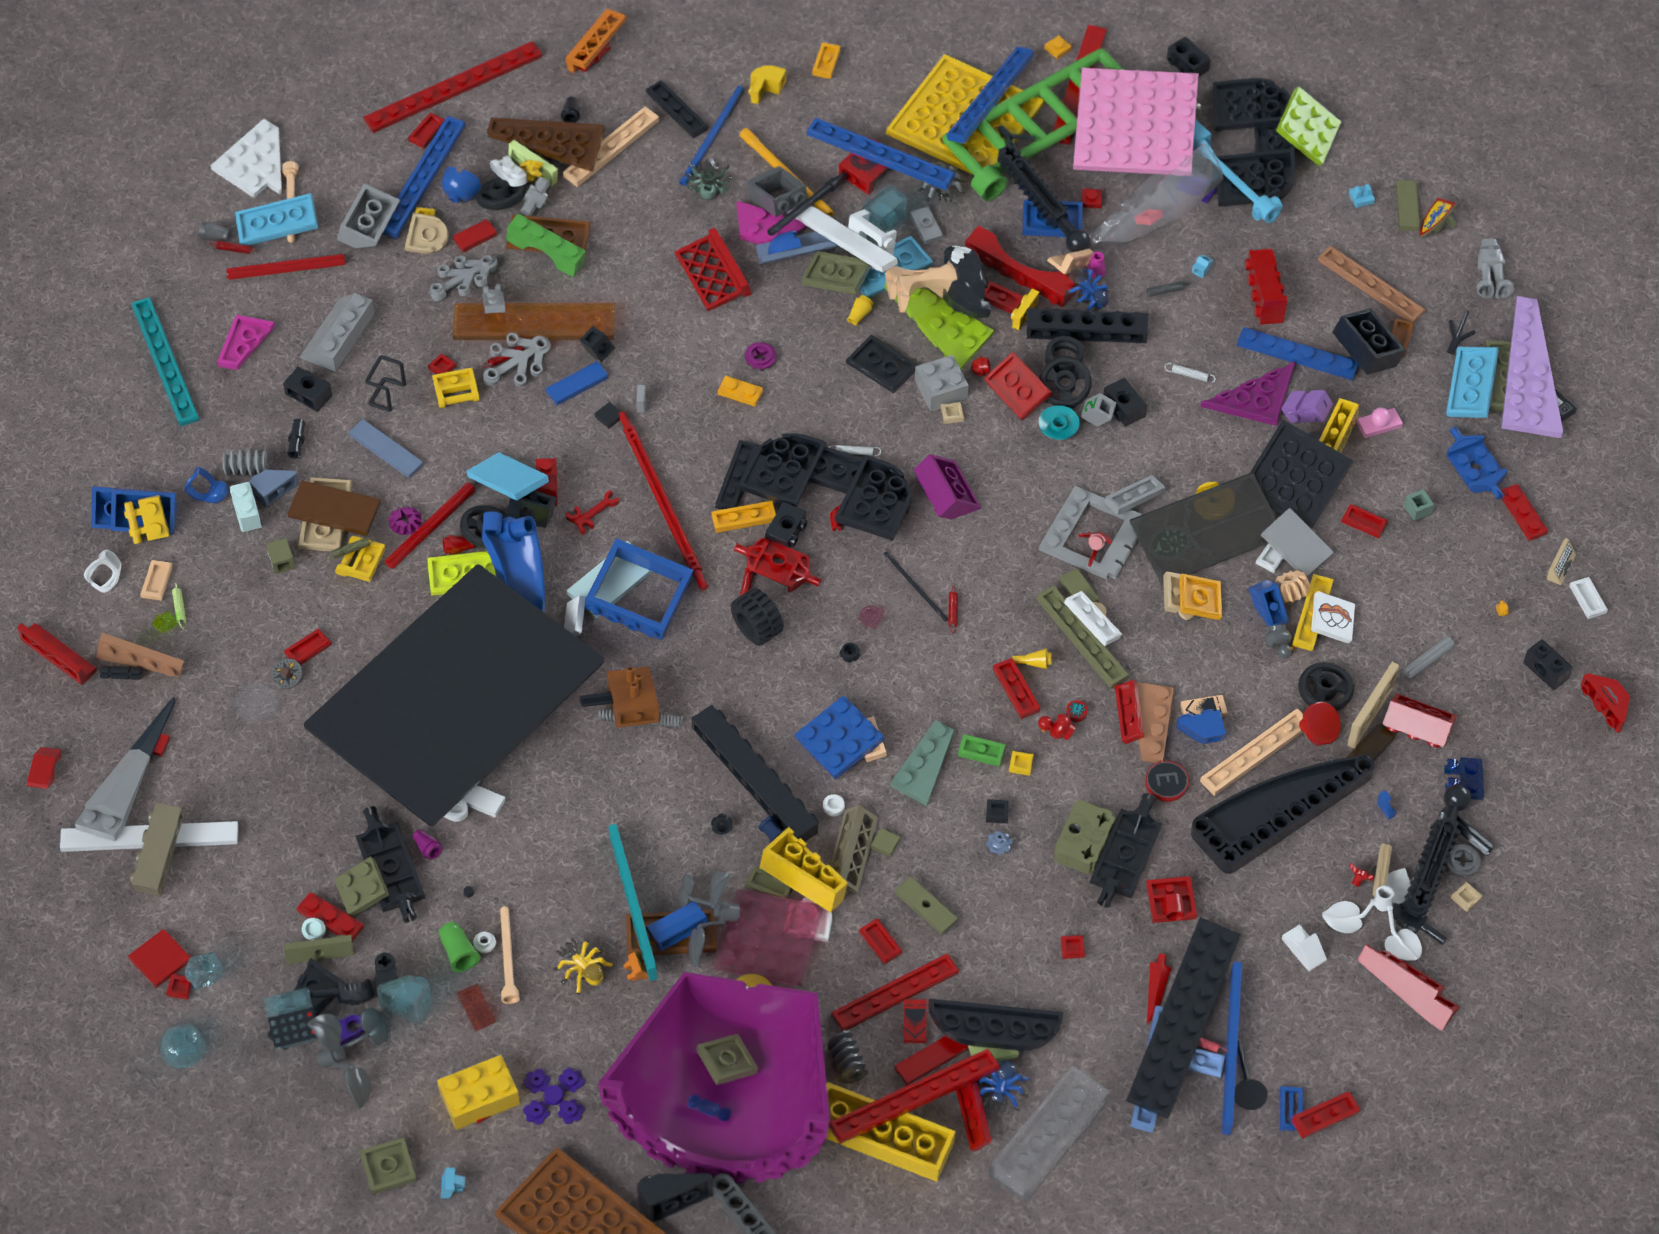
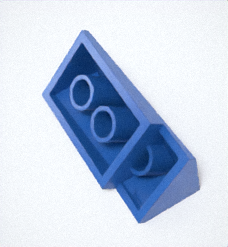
M92 486L91 528L129 532L130 525L128 518H125L124 512L126 510L124 503L132 501L134 509L140 508L139 499L160 495L169 534H174L177 515L176 493ZM142 515L136 516L138 527L144 526Z

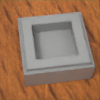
M645 385L637 386V413H644L646 409Z

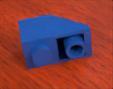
M1207 709L1197 715L1187 713L1181 715L1176 723V728L1201 744L1223 741L1226 736L1220 710Z

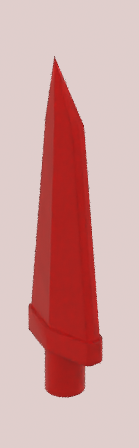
M1158 954L1157 963L1150 962L1147 1024L1153 1019L1155 1007L1160 1006L1169 974H1171V967L1165 965L1167 958L1165 954Z

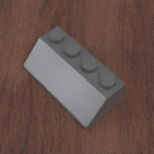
M356 293L339 298L300 355V358L336 372L375 314L373 300Z

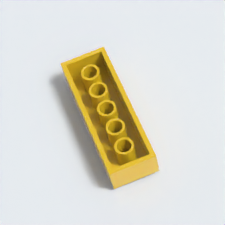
M829 1082L826 1084L829 1122L876 1101ZM906 1113L840 1145L938 1182L954 1145L956 1131ZM828 1128L825 1139L839 1144L830 1128Z

